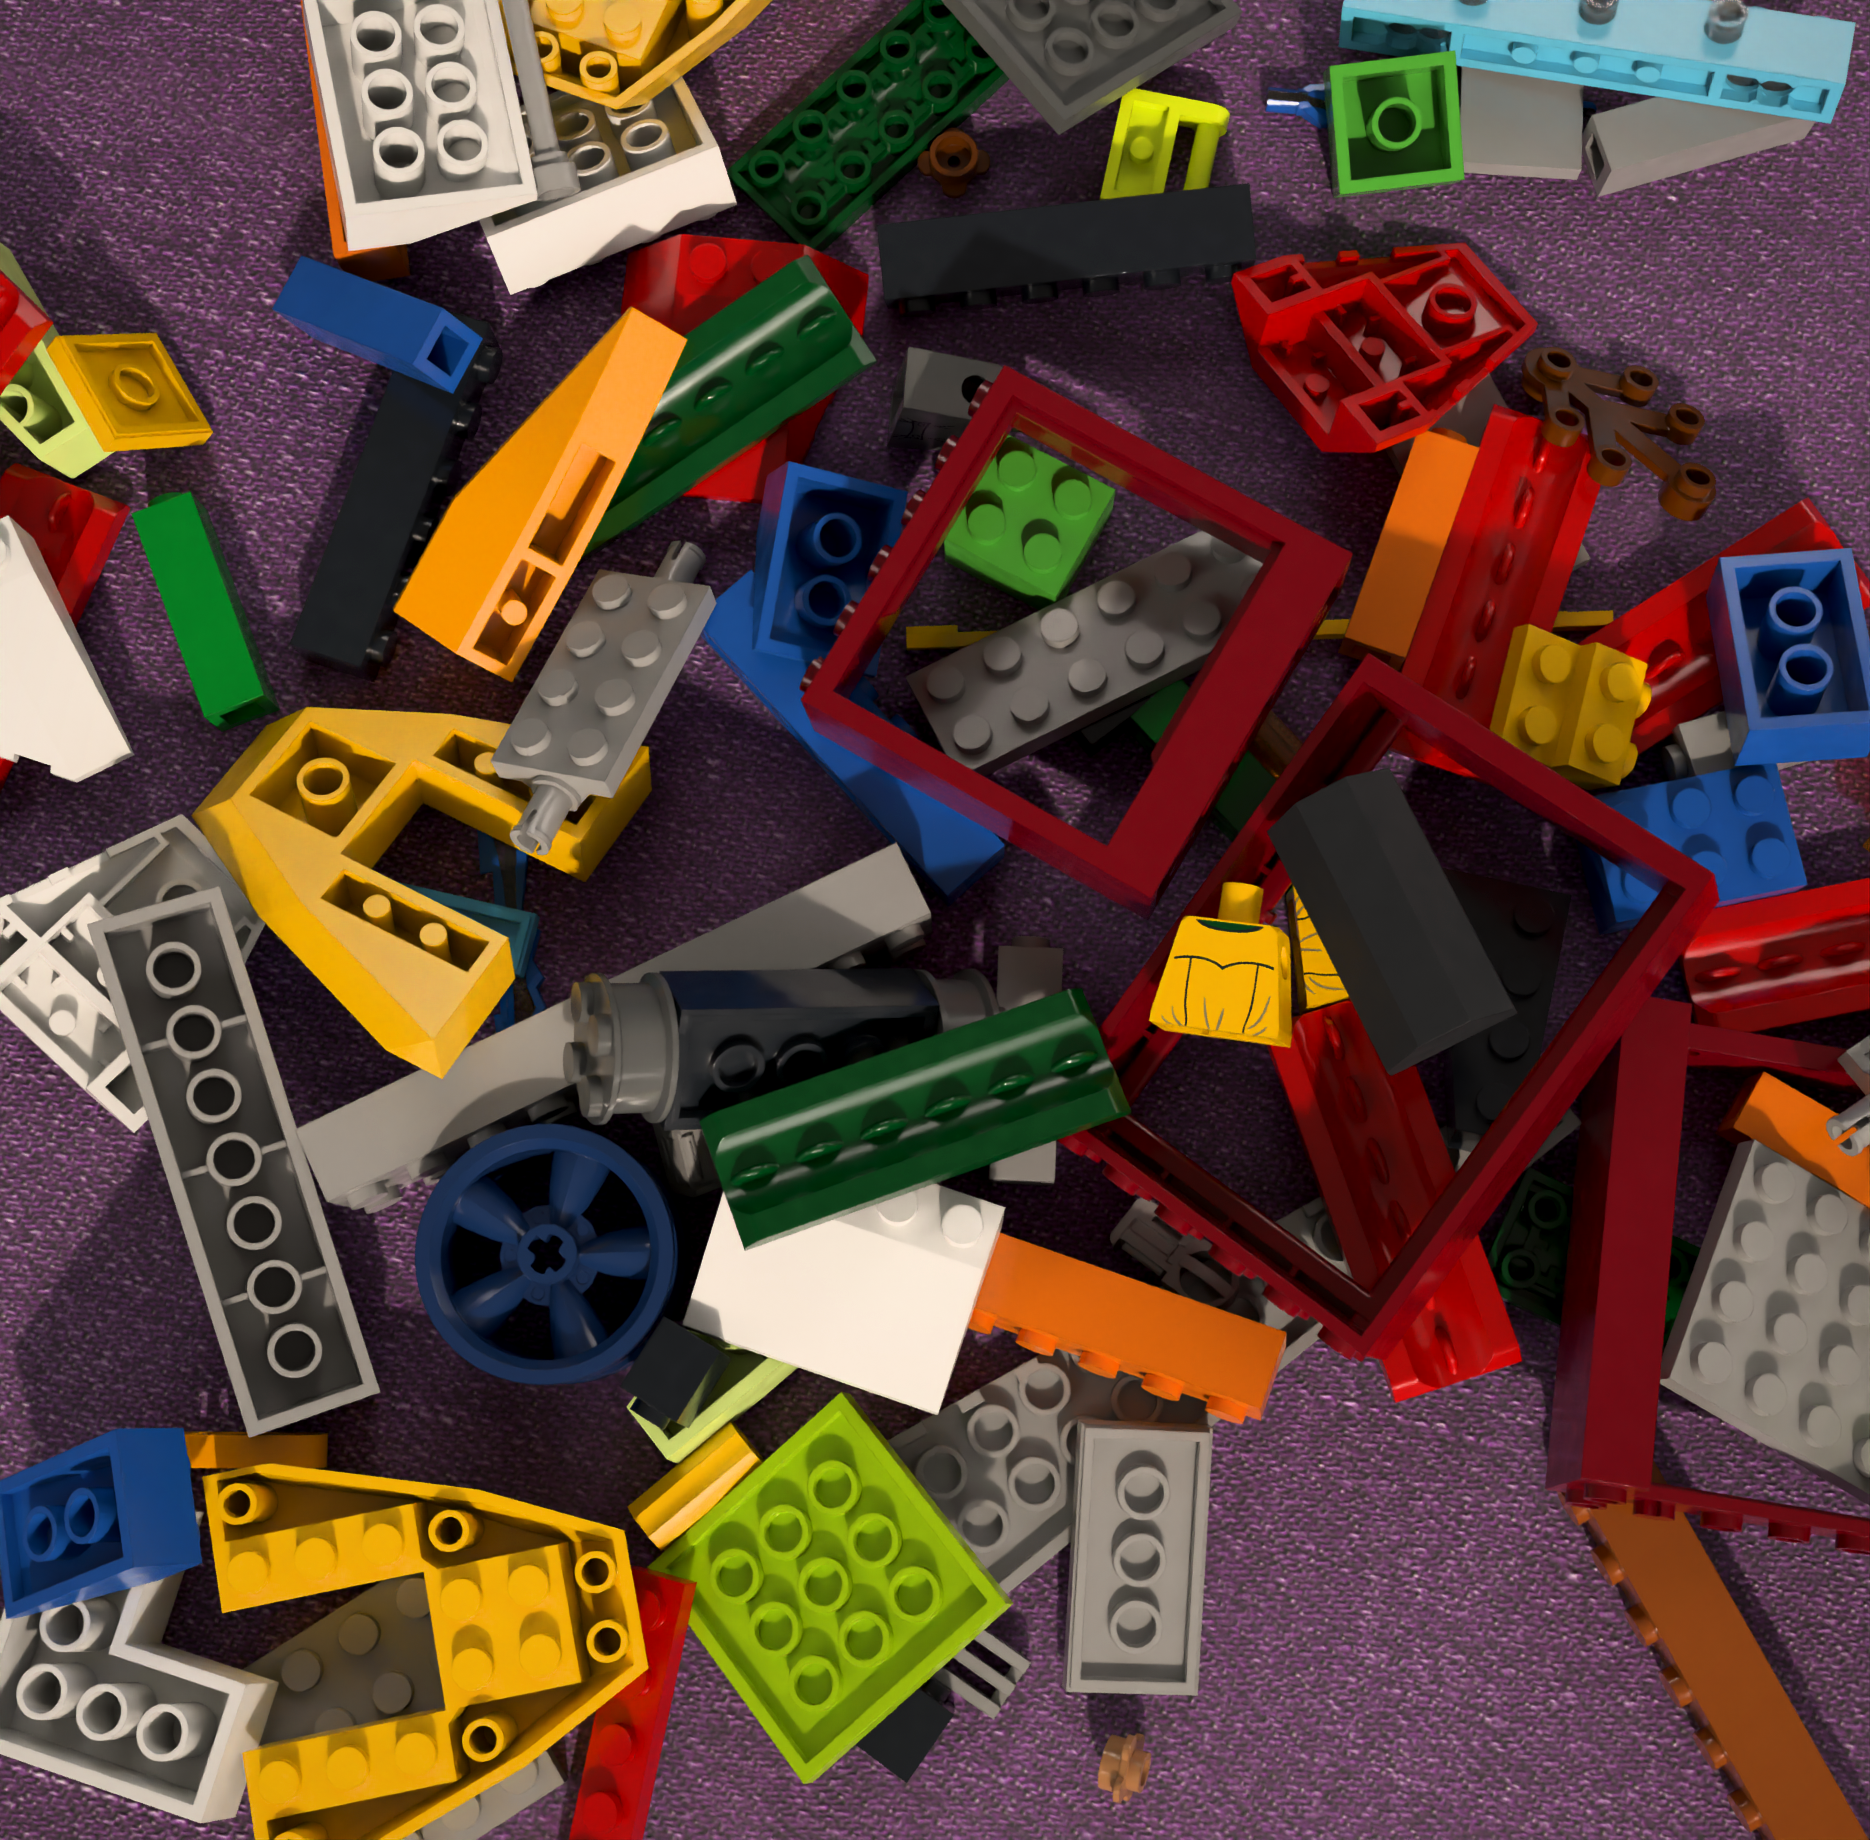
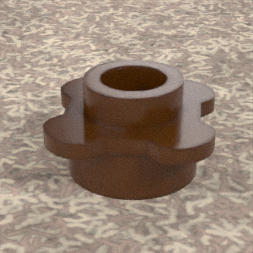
M959 128L946 129L933 141L930 151H924L918 157L919 172L924 176H932L942 185L943 194L949 198L962 197L966 193V185L977 175L986 174L990 168L988 153L984 150H978L974 140ZM951 159H957L960 164L957 167H951L948 162Z

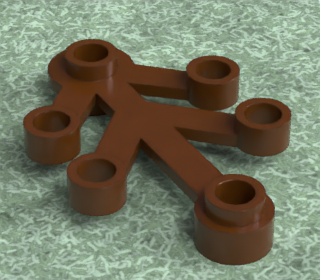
M1559 347L1535 348L1527 353L1521 366L1523 373L1521 384L1531 397L1543 402L1545 419L1540 430L1547 441L1560 447L1574 445L1586 421L1591 456L1586 469L1594 481L1608 487H1615L1621 484L1631 467L1632 460L1625 450L1616 445V442H1618L1664 481L1658 492V501L1666 512L1684 521H1696L1704 516L1716 496V478L1708 468L1698 463L1688 462L1680 465L1642 433L1666 437L1676 444L1690 445L1695 441L1705 424L1704 416L1699 410L1684 403L1672 405L1667 414L1638 408L1649 403L1659 385L1656 375L1642 366H1628L1622 375L1619 376L1580 367L1572 354ZM1596 393L1619 397L1629 405L1603 400ZM1569 402L1585 415V419L1579 411L1569 406Z

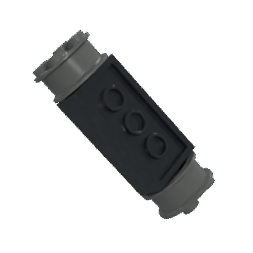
M913 968L660 971L659 973L648 972L644 974L639 983H610L604 974L591 973L584 982H574L572 986L571 1013L575 1022L574 1042H567L565 1044L563 1071L568 1083L577 1084L581 1113L583 1117H587L589 1122L594 1125L606 1124L612 1114L641 1113L646 1121L660 1123L664 1131L701 1129L699 1121L716 1111L1007 1010L1004 1007H998L989 981L983 973L976 969H962L952 979H935L928 971Z

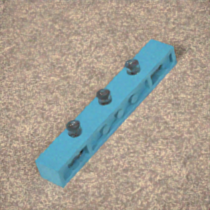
M1344 0L1338 47L1398 57L1455 50L1456 66L1831 124L1846 84L1856 22L1830 19L1825 16H1809L1775 11L1759 6L1749 7L1741 0Z

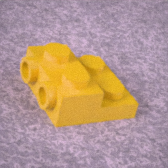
M1531 624L1514 627L1489 730L1581 788L1592 790L1620 786L1621 779L1630 774L1637 761V747L1630 742L1635 718L1640 717L1645 712L1652 696L1651 686L1644 682L1648 664L1598 642L1580 646Z

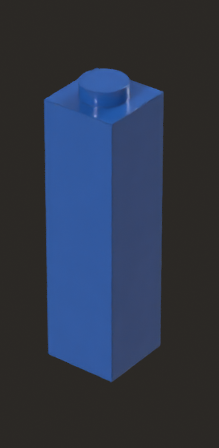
M302 255L272 308L316 340L452 394L483 340L482 337L442 307Z

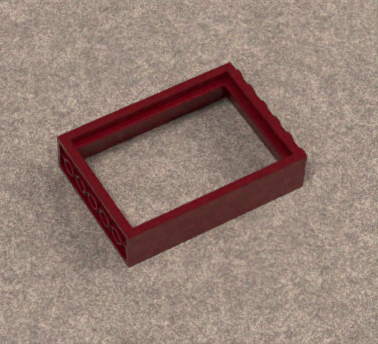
M1370 653L1366 655L1099 1027L1098 1030L1130 1108L1184 1034L1164 1031L1149 1021L1150 1011L1179 925L1184 916L1217 919L1223 883L1236 882L1264 889L1258 924L1266 922L1271 925L1277 917V914L1272 910L1290 887L1292 881L1267 831L1296 802L1344 777L1373 771L1403 728L1659 894L1370 1292L1131 1114L1057 1140L1081 1157L1086 1155L1097 1163L1102 1159L1108 1164L1101 1173L1111 1182L1132 1196L1137 1194L1149 1202L1152 1198H1155L1160 1202L1154 1211L1159 1218L1185 1236L1191 1234L1200 1241L1204 1236L1213 1242V1245L1207 1252L1212 1258L1240 1277L1242 1274L1251 1280H1254L1257 1276L1268 1283L1261 1293L1265 1298L1293 1318L1298 1315L1308 1321L1310 1317H1313L1323 1325L1317 1334L1323 1342L1345 1358L1351 1360L1354 1357L1360 1362L1365 1357L1386 1360L1720 900L1713 872Z

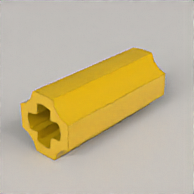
M729 1421L628 1506V1509L648 1538L661 1551H666L765 1460L738 1426Z

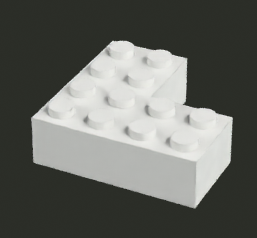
M195 1510L197 1524L200 1527L204 1512ZM185 1570L155 1582L20 1618L6 1619L4 1608L0 1620V1754L198 1823L236 1817L247 1783L242 1753L259 1746L279 1682L161 1643Z

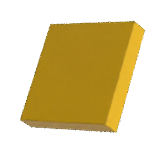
M157 333L55 336L46 348L104 452L203 445L212 435L213 431Z

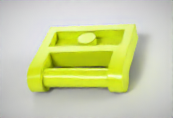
M1136 88L1123 95L1100 200L1164 193L1178 126L1192 128L1195 131L1183 191L1208 188L1219 137L1227 132L1230 118L1229 111L1213 103Z

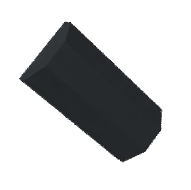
M1390 768L1347 776L1296 802L1267 831L1386 1072L1390 1076L1517 1014L1510 997Z

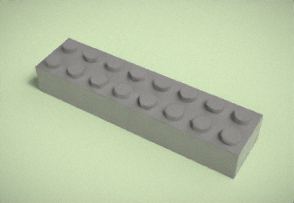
M220 886L88 923L87 927L248 1437L251 1438L380 1393L308 1162L295 1131V1121Z

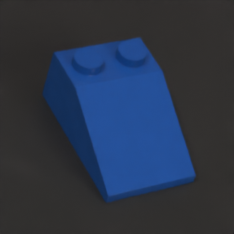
M791 461L786 462L767 475L756 535L752 650L810 664L814 659L817 660L819 656L826 659L838 639L833 632L840 614L851 600L860 603L872 581L867 579L876 555L886 544L893 548L901 535V519L905 511L908 491ZM881 646L862 676L876 677Z
M184 1428L114 1429L0 1480V1569L6 1619L20 1618L155 1582L202 1563L200 1529L196 1520L190 1477L191 1464L187 1455Z

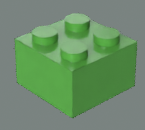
M1455 50L1333 65L1323 72L1333 198L1448 185L1465 180Z
M1008 435L944 540L945 562L1033 608L1041 610L1066 597L1112 515L1116 489Z

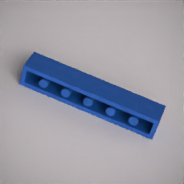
M750 569L716 599L717 604L700 636L891 845L897 842L904 859L949 907L1004 858L1005 845L1000 840L1001 837L814 731L801 701L804 692L800 690L802 678L810 663L752 650L755 573ZM862 676L848 700L919 739L914 730L901 716L895 714L888 719L874 704L873 701L879 695L870 682Z

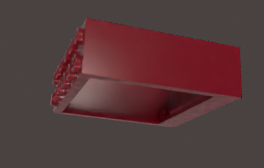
M1004 365L994 383L985 380L976 391L968 409V415L972 419L961 437L959 438L953 434L943 445L934 467L939 473L927 493L919 489L909 501L901 519V524L906 527L894 547L892 548L886 544L876 555L867 579L872 581L860 603L851 600L840 614L833 632L838 639L826 659L819 656L817 660L814 659L806 670L800 684V690L804 692L801 701L815 732L1149 921L1338 598L1353 553ZM1012 428L1021 431L1263 563L1150 754L1153 769L1107 846L848 700Z

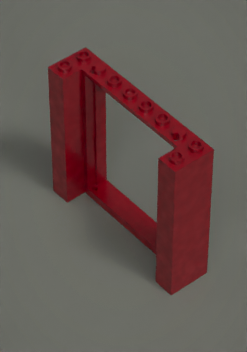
M1649 997L1583 1089L1580 1120L1582 1124L1579 1130L1545 1489L1566 1493L1565 1504L1575 1507L1606 1510L1607 1504L1626 1505V1503L1633 1504L1632 1515L1641 1518L1674 1521L1675 1511L1701 1515L1700 1527L1707 1529L1742 1532L1743 1523L1767 1526V1538L1809 1544L1811 1534L1835 1538L1836 1550L1870 1555V1518L1651 1482L1687 1066L1749 1077L1764 1071L1785 1083L1866 1095L1837 1061L1848 1049L1691 1023V1003Z

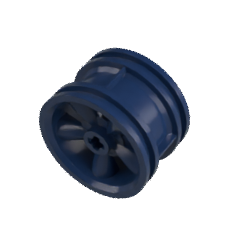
M560 1124L527 1125L506 1130L475 1145L463 1154L439 1180L427 1201L418 1226L415 1244L416 1279L424 1307L435 1328L455 1352L477 1368L498 1378L524 1384L586 1383L604 1379L632 1366L663 1316L673 1322L675 1321L689 1286L691 1244L687 1224L675 1196L660 1176L642 1160L605 1137L588 1130ZM552 1162L549 1205L537 1206L523 1213L502 1187L526 1170ZM612 1170L636 1197L647 1224L597 1236L593 1225L582 1215L605 1182L609 1171ZM475 1232L489 1239L502 1242L500 1252L502 1271L471 1283L469 1251L473 1233ZM560 1238L563 1243L560 1246L559 1253L566 1261L560 1269L548 1266L544 1272L541 1268L546 1259L539 1253V1249L544 1242L556 1245ZM598 1271L607 1275L646 1281L643 1293L633 1312L610 1337L594 1309L583 1295L592 1285ZM523 1298L536 1305L549 1306L551 1345L554 1360L526 1353L510 1344L497 1333L518 1308Z

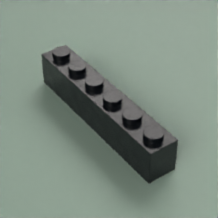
M1250 183L877 225L884 300L888 309L899 308L901 317H918L936 313L935 304L959 301L961 310L988 309L997 306V297L1021 295L1022 303L1025 304L1045 303L1057 300L1059 290L1082 288L1084 297L1108 296L1120 292L1119 284L1144 281L1145 290L1171 289L1181 286V277L1205 275L1206 283H1227L1232 281L1235 272L1254 266L1256 261Z
M451 311L448 312L482 337L483 340L453 394L393 370L290 641V645L305 661L374 683L380 667L386 668L390 664L396 650L398 635L394 629L400 615L393 611V607L440 522L437 514L444 495L451 496L457 487L461 473V462L458 460L465 439L472 440L478 431L482 416V406L479 404L486 383L493 384L497 379L502 364L503 352L490 324Z

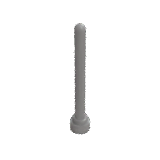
M502 0L535 156L530 158L538 193L537 200L535 201L555 200L574 195L581 191L576 164L569 162L567 152L560 151L528 0Z

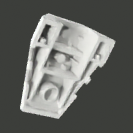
M182 814L111 846L105 852L79 864L59 870L38 883L12 895L8 894L0 898V1011L80 1087L133 1133L148 1120L87 924L220 886L244 964L266 924L258 916L207 838Z

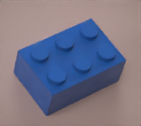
M1852 548L1719 557L1706 595L1734 766L1867 757L1870 752V640Z
M1776 763L1747 765L1594 796L1713 872L1720 899L1714 908L1794 893L1808 885ZM1576 840L1599 935L1633 929L1659 893Z

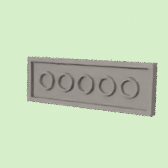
M1201 530L906 676V680L944 754L985 777L1201 670L1263 563Z

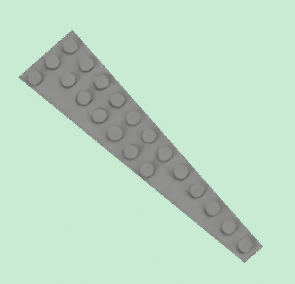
M1568 1108L1524 1171L1582 1124L1570 1108ZM1446 1125L1440 1129L1456 1173L1471 1152L1448 1147ZM1321 1197L1276 1221L1277 1224L1348 1275ZM1213 1259L1203 1262L1204 1265L1231 1285L1232 1279H1230L1228 1271L1223 1265ZM1190 1271L1182 1275L1181 1285H1183L1189 1297L1201 1302H1211L1222 1297L1216 1290ZM1242 1274L1241 1277L1239 1276V1293L1234 1303L1225 1311L1287 1332L1286 1348L1278 1369L1279 1372L1319 1339L1317 1334L1323 1325L1313 1317L1306 1321L1298 1315L1295 1318L1288 1315L1261 1294L1268 1283L1258 1276L1251 1280ZM1055 1348L1053 1356L1042 1354L1036 1356L942 1409L938 1415L933 1414L887 1440V1442L1004 1592L1008 1594L1071 1542L1078 1419L1208 1424L1212 1427L1221 1418L1205 1411L1207 1402L1181 1393L1179 1401L1159 1397L1141 1387L1142 1378L1119 1370L1114 1379L1100 1376L1078 1365L1080 1356Z

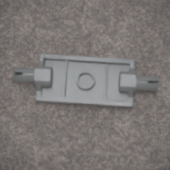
M681 541L671 542L667 549V554L654 577L601 569L597 572L490 760L499 777L522 781L531 788L533 793L517 825L513 827L509 834L512 842L521 850L533 854L536 846L540 843L536 850L537 854L547 855L552 847L551 843L569 811H577L580 804L589 794L608 798L614 797L717 604L710 586L693 584L697 574L706 563V556L698 546L685 542L678 554L682 546Z

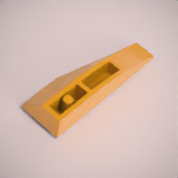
M630 306L452 498L396 601L393 611L455 654L513 682L599 525L655 412L688 339Z

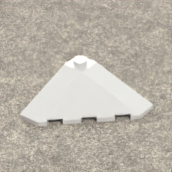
M8 515L0 519V758L17 763L19 756H23L50 765V773L77 783L133 756L134 753L35 539Z

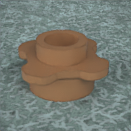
M1136 1733L1135 1736L1129 1734L1127 1738L1112 1734L1106 1743L1099 1766L1098 1787L1113 1792V1802L1129 1801L1133 1791L1141 1793L1144 1789L1150 1770L1151 1753L1143 1750L1145 1742L1143 1734Z

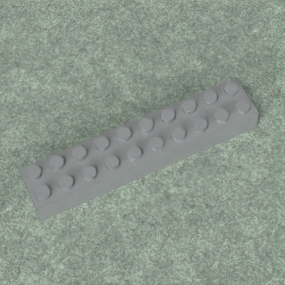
M896 842L609 979V982L639 983L644 974L648 972L659 973L660 971L867 969V965L888 955L892 962H898L924 949L927 945L923 938L933 934L931 912ZM571 998L466 1047L443 1079L420 1069L296 1128V1134L326 1202L348 1207L351 1210H358L364 1207L366 1214L380 1211L400 1201L403 1198L400 1189L418 1180L423 1179L426 1186L438 1183L446 1171L463 1154L491 1136L506 1130L535 1125L539 1122L541 1124H562L578 1115L579 1112L575 1106L579 1104L577 1084L568 1083L563 1071L565 1044L567 1042H574L575 1022L571 1013Z

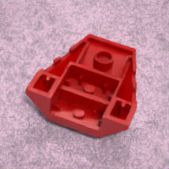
M679 234L628 254L621 314L623 315L631 306L677 334L685 336L790 262L809 255L863 338L869 275L803 244ZM838 389L680 497L762 504L766 479L769 473L788 461L803 465L814 442L816 429L828 404H832Z
M1465 242L1393 247L1390 257L1359 259L1358 251L1350 250L1339 251L1336 260L1304 263L1303 254L1283 255L1233 274L1231 284L1252 368L1321 452L1375 453L1425 433L1535 332L1538 325L1535 319Z

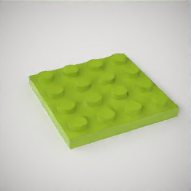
M840 1392L647 1567L697 1582L688 1625L803 1784L813 1783L1014 1604L850 1393Z

